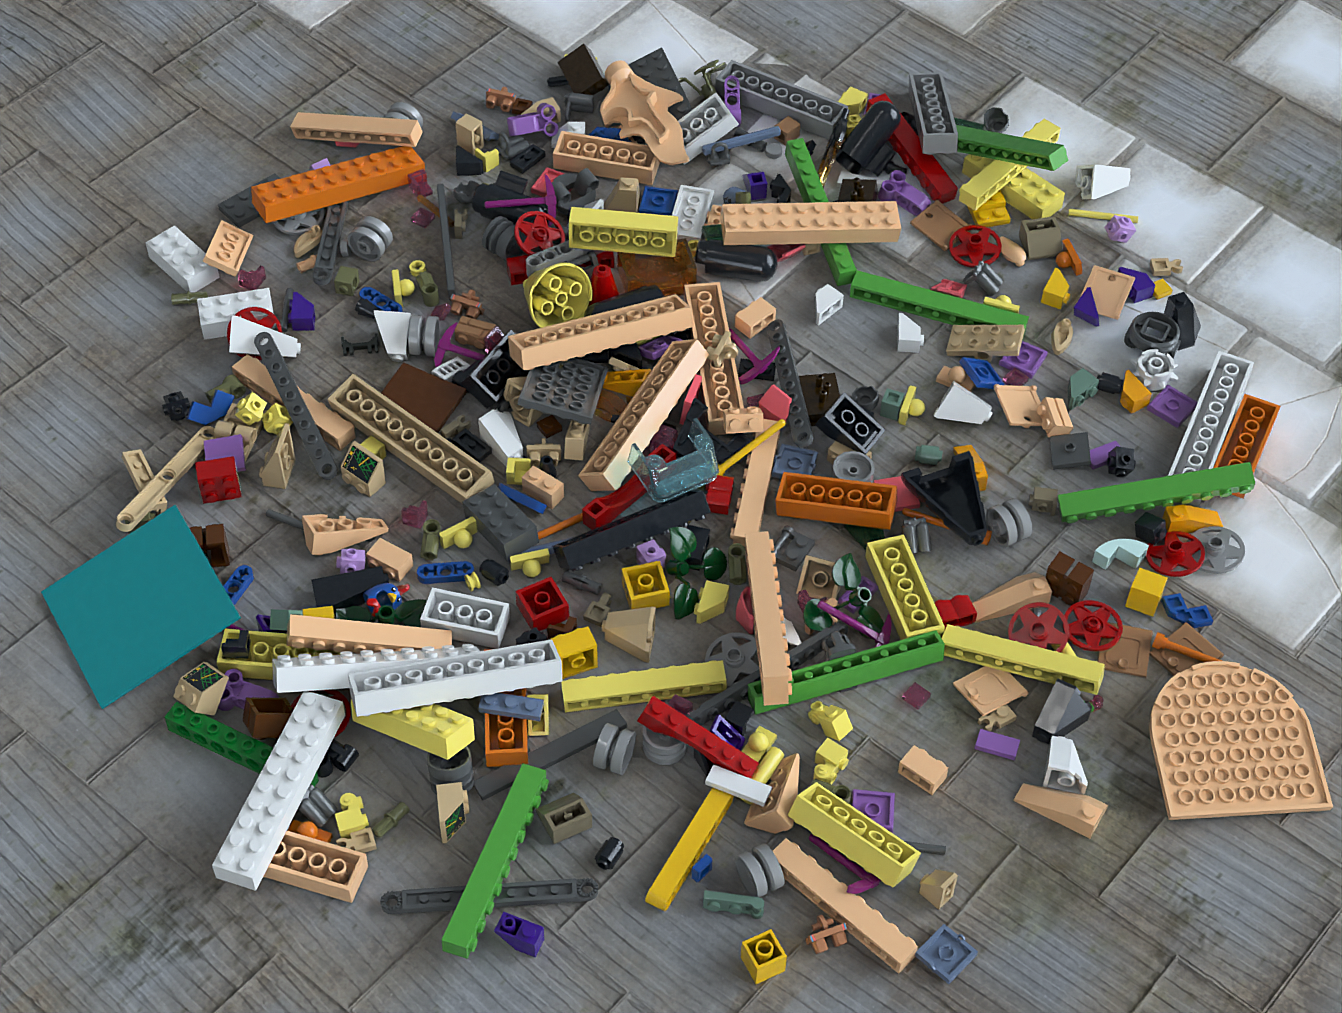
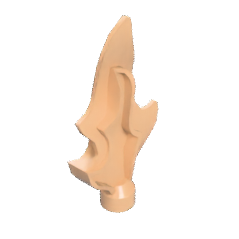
M619 60L611 63L605 71V79L611 88L600 107L605 128H608L613 123H620L622 125L619 132L620 139L629 136L642 137L659 162L668 165L689 162V157L684 148L682 128L677 119L668 112V107L683 101V97L674 91L655 86L634 74L625 61Z

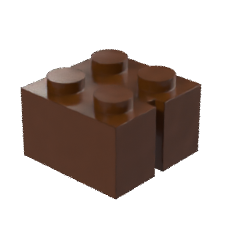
M224 524L207 525L206 528H202V526L190 528L207 559V550H211L212 568L230 566L229 545Z
M1059 551L1048 566L1045 578L1052 590L1051 596L1057 598L1060 596L1061 600L1066 604L1073 605L1083 601L1088 594L1094 569L1078 562L1071 573L1066 576L1065 574L1073 565L1075 559Z
M246 697L243 722L251 736L255 739H279L294 709L287 698Z

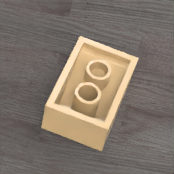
M287 423L284 424L275 438L269 452L265 454L264 467L260 468L259 472L263 486L286 489L296 460L290 427Z

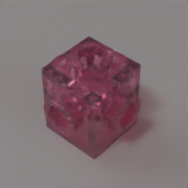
M661 424L659 431L650 440L651 452L661 444H664L673 451L678 437V430Z

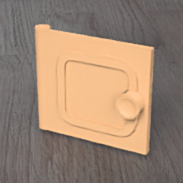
M1094 265L1082 294L1087 287H1091L1098 314L1118 320L1135 277Z
M994 385V390L1009 425L1022 426L1024 428L1042 426L1041 417L1037 414V407L1041 401L1037 395V387L1035 385Z
M987 666L953 682L954 687L982 716L1021 696L1026 697L1029 694L1010 672Z

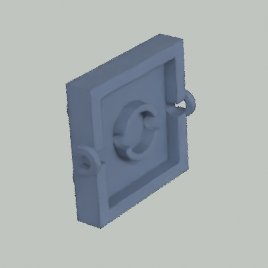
M781 444L779 453L774 458L775 465L772 477L782 479L783 472L812 475V472L815 471L818 452Z
M943 924L916 951L915 957L930 968L933 973H936L946 983L950 984L977 956L978 951L965 941V937L962 934L957 935L948 926Z

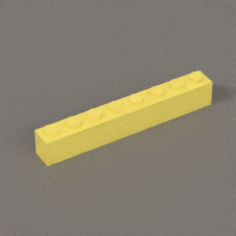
M1044 118L1039 123H1036L1030 131H1026L1022 137L1056 143L1059 139L1061 128ZM993 159L988 166L983 167L981 172L974 175L969 182L960 187L959 201L973 210H977L1027 166Z
M947 624L942 636L945 644L944 656L1052 684H1055L1057 678L1076 686L1080 691L1095 695L1098 694L1103 680L1105 664L949 624Z
M723 660L690 663L682 666L673 665L659 669L650 668L648 670L629 671L620 674L611 673L604 676H589L587 678L568 679L561 682L565 713L649 702L652 696L660 700L720 693L727 689Z

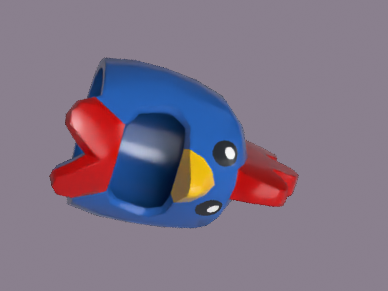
M382 583L368 589L363 593V597L370 612L375 617V613H378L379 608L383 605H389L396 610L402 602L401 595L407 592L410 586L409 584L395 586L391 583Z

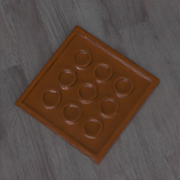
M403 362L381 394L439 433L466 395L467 390Z

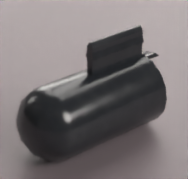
M889 101L874 103L839 147L840 151L835 156V160L852 174L859 175L863 169H868L878 177L896 154L885 143L901 122L898 108Z
M502 170L498 175L496 183H491L490 185L487 183L480 184L472 198V208L475 212L480 213L481 216L491 220L502 216L513 222L514 225L520 216L530 211H540L548 214V206L546 204L485 208L484 203L486 201L533 198L523 194L528 183L527 179ZM536 216L527 217L523 221L533 223Z
M720 238L710 239L709 241L700 240L698 242L695 263L705 265L706 274L761 282L772 278L777 270L776 255L769 248L755 245H724L723 239Z
M645 285L593 303L586 309L584 317L662 298L664 295L658 286L651 285L647 287Z

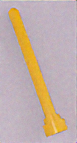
M780 419L721 465H713L708 469L710 473L723 476L729 467L785 426V420Z

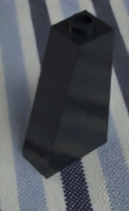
M382 566L311 580L316 607L333 606L335 616L336 609H344L366 603L363 593L378 584L389 583L388 574L383 573Z

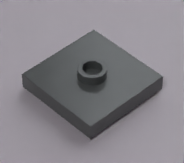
M1088 432L1050 437L1053 470L1091 465Z

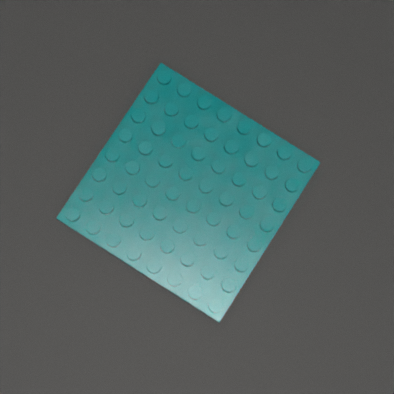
M173 505L41 591L102 709L241 619L176 505Z

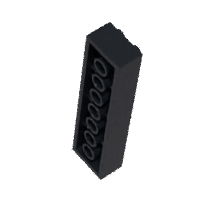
M689 490L552 547L560 568L574 572L584 568L583 565L586 563L594 564L601 561L603 556L611 557L617 555L620 549L625 548V550L634 548L637 546V542L643 541L645 543L654 539V535L668 534L671 527H685L689 525L688 522L691 520H702L711 511L702 490Z

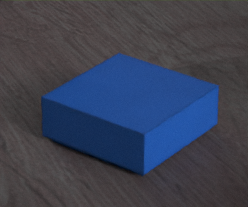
M708 854L692 867V879L696 882H699L712 870V858Z

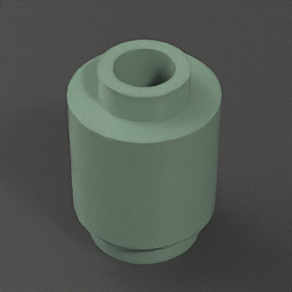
M916 446L915 461H919L922 464L937 465L938 462L942 461L943 451H940L938 446Z

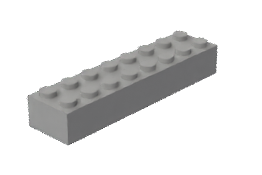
M731 60L715 79V90L719 96L724 97L725 79L728 76H735L739 80L740 104L781 121L789 116L800 123L801 129L826 139H830L843 109H848V106L734 60ZM734 81L727 82V86L729 88H735L736 83ZM728 98L729 100L736 102L734 98Z
M942 72L909 73V96L922 153L928 155L935 153H957L958 132Z

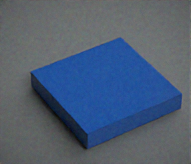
M645 186L639 213L672 216L678 190Z
M962 357L959 361L976 387L994 389L995 384L1004 385L987 360Z

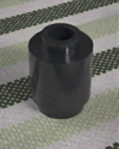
M1102 372V375L1097 376L1099 380L1097 389L1111 394H1120L1124 380L1119 379L1120 377Z
M486 559L480 565L479 572L482 576L497 586L506 583L509 578L508 569L494 560Z
M610 837L609 840L603 843L595 856L598 867L603 870L613 869L623 854L624 844L619 839Z

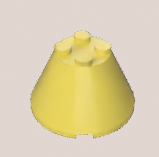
M558 263L534 272L523 282L524 295L530 315L539 328L584 317L589 301H592V285L588 275L580 267L571 263Z

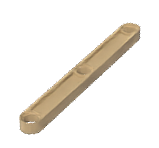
M202 427L118 514L116 520L117 529L123 532L131 531L205 453L204 441L215 438L214 427ZM205 433H209V434H211V435H213V436H212V437H206L204 434H205ZM168 475L171 476L172 479L167 480L163 478V476ZM121 520H128V521H130V523H129V524H123V523H121L120 521H121Z

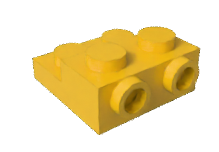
M1001 190L977 210L968 207L975 225L992 227L1010 224L1011 221L1005 207L1006 200Z

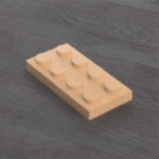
M221 220L203 262L236 277L254 235Z

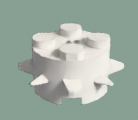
M1158 349L1146 350L1142 352L1138 359H1131L1130 361L1136 367V370L1132 373L1149 391L1162 390L1169 385L1170 381L1178 380V377L1173 373V369L1178 364H1174L1173 358L1168 353L1165 355L1158 352Z

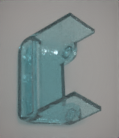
M697 418L693 419L688 435L697 451L665 463L659 455L653 454L645 457L636 443L631 445L627 462L653 500L665 502L710 483L717 478L719 468L713 441Z

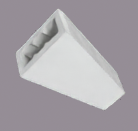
M232 315L229 353L260 355L254 344V339L257 334L268 332L273 337L282 357L296 358V354H300L301 343H297L296 338ZM263 338V340L260 341V345L266 344L268 342V338Z

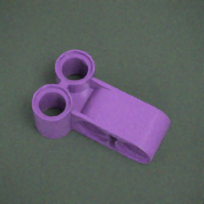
M728 76L724 82V104L739 123L736 127H740L739 80L735 76ZM734 81L736 87L729 88L727 82ZM731 97L736 100V104H728L727 99Z
M541 103L537 107V112L507 118L509 135L517 136L541 131L547 136L556 135L558 125L551 121L556 114L555 108L547 103ZM546 107H548L549 113L547 115H544L543 111ZM551 124V130L546 132V126Z
M894 170L889 180L882 182L878 192L879 200L896 201L899 206L918 216L930 206L931 201L929 197L905 182L906 176L902 171Z
M230 669L225 673L229 679L218 709L229 711L234 706L244 709L246 697L279 698V696L271 690L243 681L240 670Z

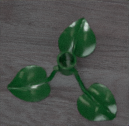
M671 527L669 528L670 551L674 560L668 561L666 570L668 574L675 575V579H679L684 583L676 587L673 598L675 619L679 620L692 614L696 603L699 602L696 589L690 588V583L681 576L686 575L689 569H704V577L706 579L717 580L726 571L727 557L722 550L712 547L707 549L703 555L704 565H688L684 560L690 558V553L696 549V537L689 529Z
M848 553L839 558L833 565L832 578L837 586H844L845 590L853 592L850 593L848 601L834 608L838 610L848 604L856 607L860 606L858 610L860 616L856 618V621L880 633L884 622L873 607L867 606V602L871 600V592L866 587H859L861 574L853 560L852 553ZM811 599L805 604L803 610L804 623L814 631H822L827 627L830 628L833 622L827 612L817 607L818 602L821 601L820 599ZM858 631L863 637L868 638V639H872V638L866 636L865 634L861 633L860 631Z
M415 599L405 601L395 611L391 606L383 605L379 608L378 613H375V617L372 620L370 612L361 606L336 609V618L375 623L378 619V623L393 624L395 618L398 622L403 621L404 626L421 627L420 618L427 600Z

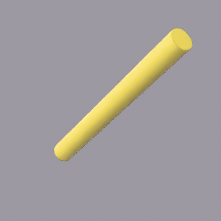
M1069 209L1068 216L1111 220L1114 215L1130 218L1132 223H1138V216Z

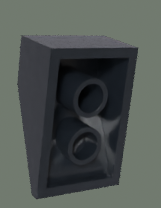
M845 392L830 405L815 423L829 438L865 455L885 432V429Z

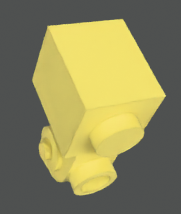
M821 701L811 704V711L808 712V716L814 724H821L825 736L840 741L853 729L845 709L834 705L828 707L823 705Z
M827 738L816 751L815 763L818 765L814 768L813 780L818 779L832 785L840 769L844 770L849 762L847 759L848 750Z
M345 793L340 798L342 812L335 813L340 837L351 839L350 833L366 829L365 827L369 826L366 813L362 814L360 810L364 808L361 796L356 797L352 793Z

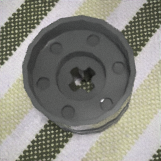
M502 216L496 217L490 222L482 238V245L485 249L493 254H497L504 261H506V258L521 256L524 252L516 242L514 236L515 225L513 222ZM519 230V236L524 243L527 236Z
M467 746L448 760L428 753L427 764L431 789L436 795V785L462 782V788L467 790V793L472 789L474 775L471 752Z

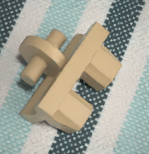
M725 331L723 336L715 334L712 339V346L717 348L707 347L706 349L709 354L707 359L713 360L715 367H720L724 358H735L738 355L736 344L732 343L729 339L731 332Z
M542 438V444L527 445V458L531 460V467L533 465L535 467L540 466L543 456L552 457L554 466H558V462L561 461V444L553 445V443H546V438Z

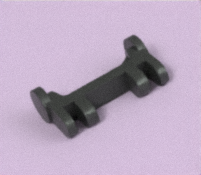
M377 333L369 342L350 343L344 340V336L341 337L344 356H347V351H350V355H354V350L368 349L369 354L372 353L373 348L378 353Z

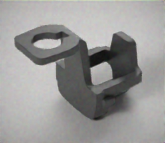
M839 631L831 632L822 641V648L828 661L856 653L855 645L850 643L848 637L840 634ZM858 685L853 686V687H849V688H846V689H843V690H839V691H840V692H845V691L853 690V689H856Z

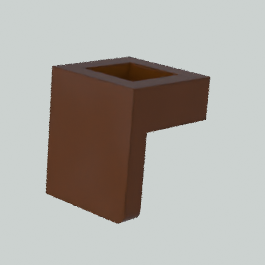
M569 616L566 624H549L547 627L548 639L577 629V618Z

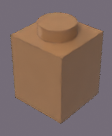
M789 116L775 125L781 129V135L774 137V139L785 146L787 141L795 140L800 136V123Z

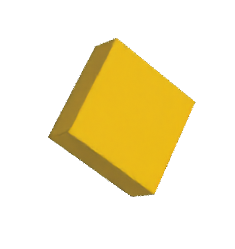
M1163 278L1153 282L1155 284L1153 296L1157 300L1172 294L1173 289Z

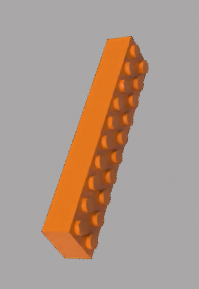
M401 146L252 186V204L265 223H270L424 180L425 163L412 147Z

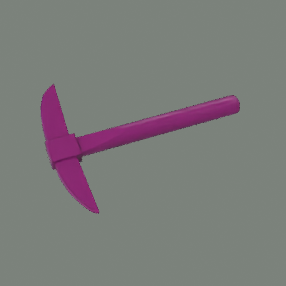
M545 174L547 191L545 197L486 201L484 205L485 208L546 204L548 205V214L555 218L556 195L551 180ZM548 220V226H551L553 223Z
M456 322L446 330L438 343L434 358L435 368L442 364L445 352L448 351L475 360H482L485 355L451 344V337L458 324Z
M729 329L731 340L754 364L752 369L738 378L739 384H746L768 368L777 356L780 346L763 360H759L732 329Z
M824 601L818 602V608L875 640V647L889 643L892 628L889 613L882 631L877 633Z
M810 834L809 841L863 879L848 885L847 893L858 894L879 885L881 879L872 873L868 874L839 851L830 847L820 837Z

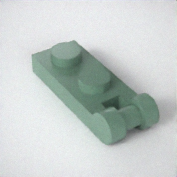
M704 890L703 908L714 912L721 910L729 911L732 914H751L753 918L760 919L764 914V900L760 897Z

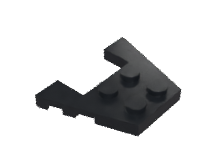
M694 398L674 444L673 451L688 463L695 462L703 473L713 465H717L733 456L752 440L743 433H736L725 444L697 423L708 411V407Z

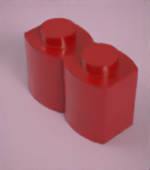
M712 474L710 480L707 479L705 491H708V493L705 494L712 513L728 515L734 487V477Z
M956 595L950 600L940 599L934 602L945 629L947 624L962 627L976 622L977 611L968 595Z

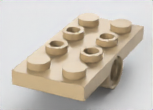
M953 325L946 349L947 356H974L975 359L987 360L988 362H991L993 356H1019L1025 331L1024 325Z
M232 403L224 420L217 422L214 430V439L241 434L246 462L261 431L263 421L261 419L250 426L235 416L238 408L236 407L237 404Z

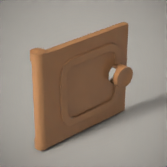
M938 200L910 221L912 226L938 245L943 251L949 249V241L954 232L962 227L972 225L967 224ZM958 237L955 238L953 245L959 241Z
M1107 622L1118 629L1116 623ZM1123 625L1122 635L1118 643L1110 649L1099 651L1098 662L1105 664L1104 670L1146 678L1153 631ZM1101 637L1100 646L1111 642L1113 639Z
M1187 622L1168 637V640L1211 657L1221 659L1224 656L1220 650ZM1154 648L1149 653L1173 676L1191 668L1195 664L1204 663L1167 648H1160V650Z

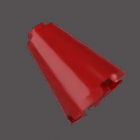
M597 265L593 269L590 278L592 301H589L588 306L619 295L610 267L607 265Z

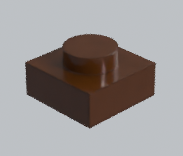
M516 98L512 107V114L521 115L533 105V102Z
M553 415L536 422L537 428L546 439L562 431L561 424Z

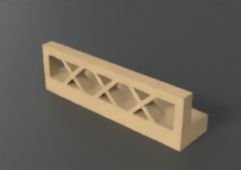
M141 449L122 452V459L140 493L154 478V475ZM165 497L150 510H155L157 516L166 511L167 501Z

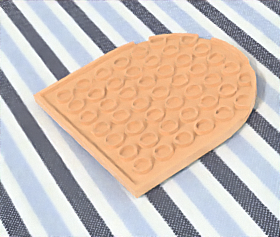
M1211 661L1195 664L1191 668L1177 673L1164 685L1152 707L1149 731L1169 820L1327 811L1333 808L1310 721L1304 709H1300L1293 699V694L1276 679L1256 668L1252 670L1240 666V663Z

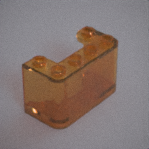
M686 238L677 240L675 257L653 256L635 260V253L617 252V269L625 292L645 285L647 287L656 285L660 288L664 297L675 294L681 296L684 295V285L697 284V267Z

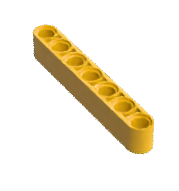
M715 788L711 789L650 887L645 898L646 903L664 912L669 908L691 872L692 867L730 808L734 795Z

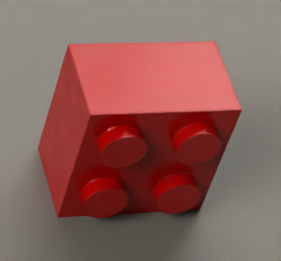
M234 456L195 462L203 504L242 497Z
M552 576L515 591L516 605L530 629L536 627L539 631H542L549 624L556 625L568 620L569 604Z

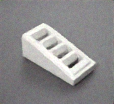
M457 356L436 367L431 373L452 383L455 373L459 370L465 371L470 365Z

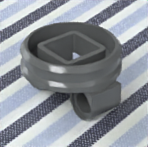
M589 168L583 169L579 174H562L552 181L556 195V210L570 216L571 207L584 208L585 205L595 201V189L599 186V180ZM574 188L581 197L570 202L571 193L568 190Z
M1145 312L1133 319L1125 334L1124 343L1130 348H1138L1141 351L1158 349V352L1165 355L1168 353L1174 358L1181 343V340H1178L1180 329L1178 324L1164 313ZM1147 327H1150L1165 334L1161 339L1147 334L1146 330Z

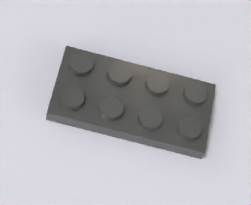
M274 173L273 175L263 179L262 181L252 186L271 182L281 178ZM251 187L218 204L219 210L238 228L261 216L252 204Z

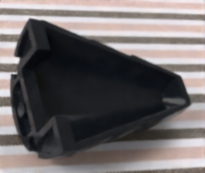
M970 451L952 456L948 468L922 476L919 467L901 474V479L909 491L924 503L931 512L943 520L945 526L967 544L977 546L984 541L987 533L984 505L981 502L979 483L976 478L974 461Z

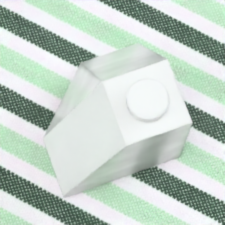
M1095 164L1077 166L1075 183L1082 190L1080 194L1082 199H1097L1129 186V168Z
M374 310L389 358L396 362L408 360V335L411 313Z
M953 381L943 396L940 407H937L934 412V417L982 424L983 421L987 422L993 412H991L992 407Z
M493 409L478 419L480 439L492 448V454L506 467L508 458H523V447L509 412L504 411L502 413Z
M1062 736L1051 737L1042 787L1085 794L1087 780L1073 740Z

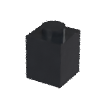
M1145 512L1135 522L1136 537L1156 545L1166 536L1165 520Z

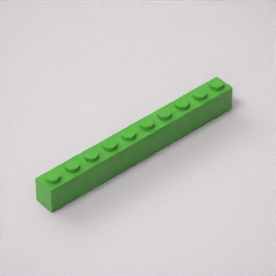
M956 125L958 132L957 152L1055 171L1069 161L1067 151L1064 145Z
M804 139L787 141L785 157L803 202H829ZM821 243L836 285L851 284L857 270L846 243Z
M858 270L850 288V297L951 325H1024V334L1027 329L1029 316Z
M1246 462L1058 495L1057 502L1061 522L1075 523L1079 519L1084 518L1086 520H1093L1097 516L1102 515L1111 517L1120 512L1128 514L1135 512L1137 509L1151 510L1155 506L1160 505L1167 507L1178 502L1187 504L1196 499L1209 500L1213 496L1228 497L1232 493L1237 492L1246 494L1254 489L1255 479L1251 463Z
M937 630L792 671V681H788V683L792 684V695H788L789 704L764 706L761 680L749 683L748 701L754 709L755 715L943 661L945 644Z
M522 763L441 941L444 952L468 959L470 952L475 951L478 942L477 936L484 931L486 925L485 918L487 914L490 915L492 913L495 896L498 897L501 893L503 878L506 879L509 875V865L511 860L515 861L518 854L517 847L525 839V829L533 821V811L535 808L538 809L541 802L540 795L542 791L545 792L547 790L549 780L546 779V770Z

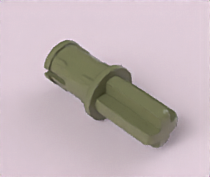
M206 291L172 293L171 301L172 305L187 303L191 305L192 303H198L197 299L208 297Z
M399 802L390 813H386L384 818L372 830L375 836L381 838L392 827H396L398 821L409 813L408 806L403 802Z

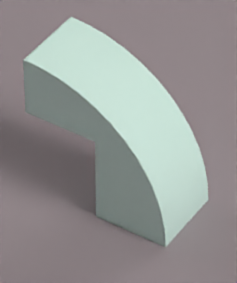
M1133 539L1111 540L1095 550L1092 562L1106 570L1111 562L1117 558L1136 569L1145 558L1149 545Z

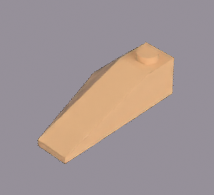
M325 514L302 516L306 546L312 555L318 556L333 553L384 534L389 529L382 519L359 517L356 520H350L346 516L332 519L327 518L328 515Z
M1035 572L1017 576L974 601L972 604L977 611L976 622L1014 614L1021 607L1034 602L1049 604L1052 590L1045 576Z
M798 753L782 759L770 777L771 782L769 786L772 787V790L764 807L755 803L750 806L744 821L746 826L774 834L788 831L792 828L794 820L788 816V813L798 795L800 759Z
M1025 783L1022 784L1014 798L1015 802L1089 839L1092 837L1108 807L1107 804L1087 795Z

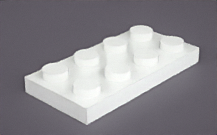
M686 185L680 186L672 216H678L677 239L685 241H700L702 239L703 226L707 222V212L711 208L714 190Z

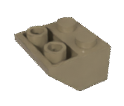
M1055 216L1021 221L1019 238L1029 260L1055 257L1063 251L1060 227Z
M574 792L536 809L537 815L554 844L592 828V814L583 798Z

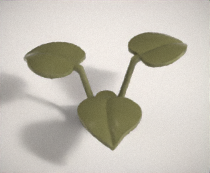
M717 59L694 72V75L700 72L703 74L702 77L705 79L706 84L701 86L702 90H699L686 77L678 78L680 83L687 82L700 96L703 95L705 99H708L714 93H717L710 76L714 72L723 70L727 64L723 62L716 66L719 62ZM711 67H714V68H712L711 70H709L708 72L705 73L706 69L711 68Z

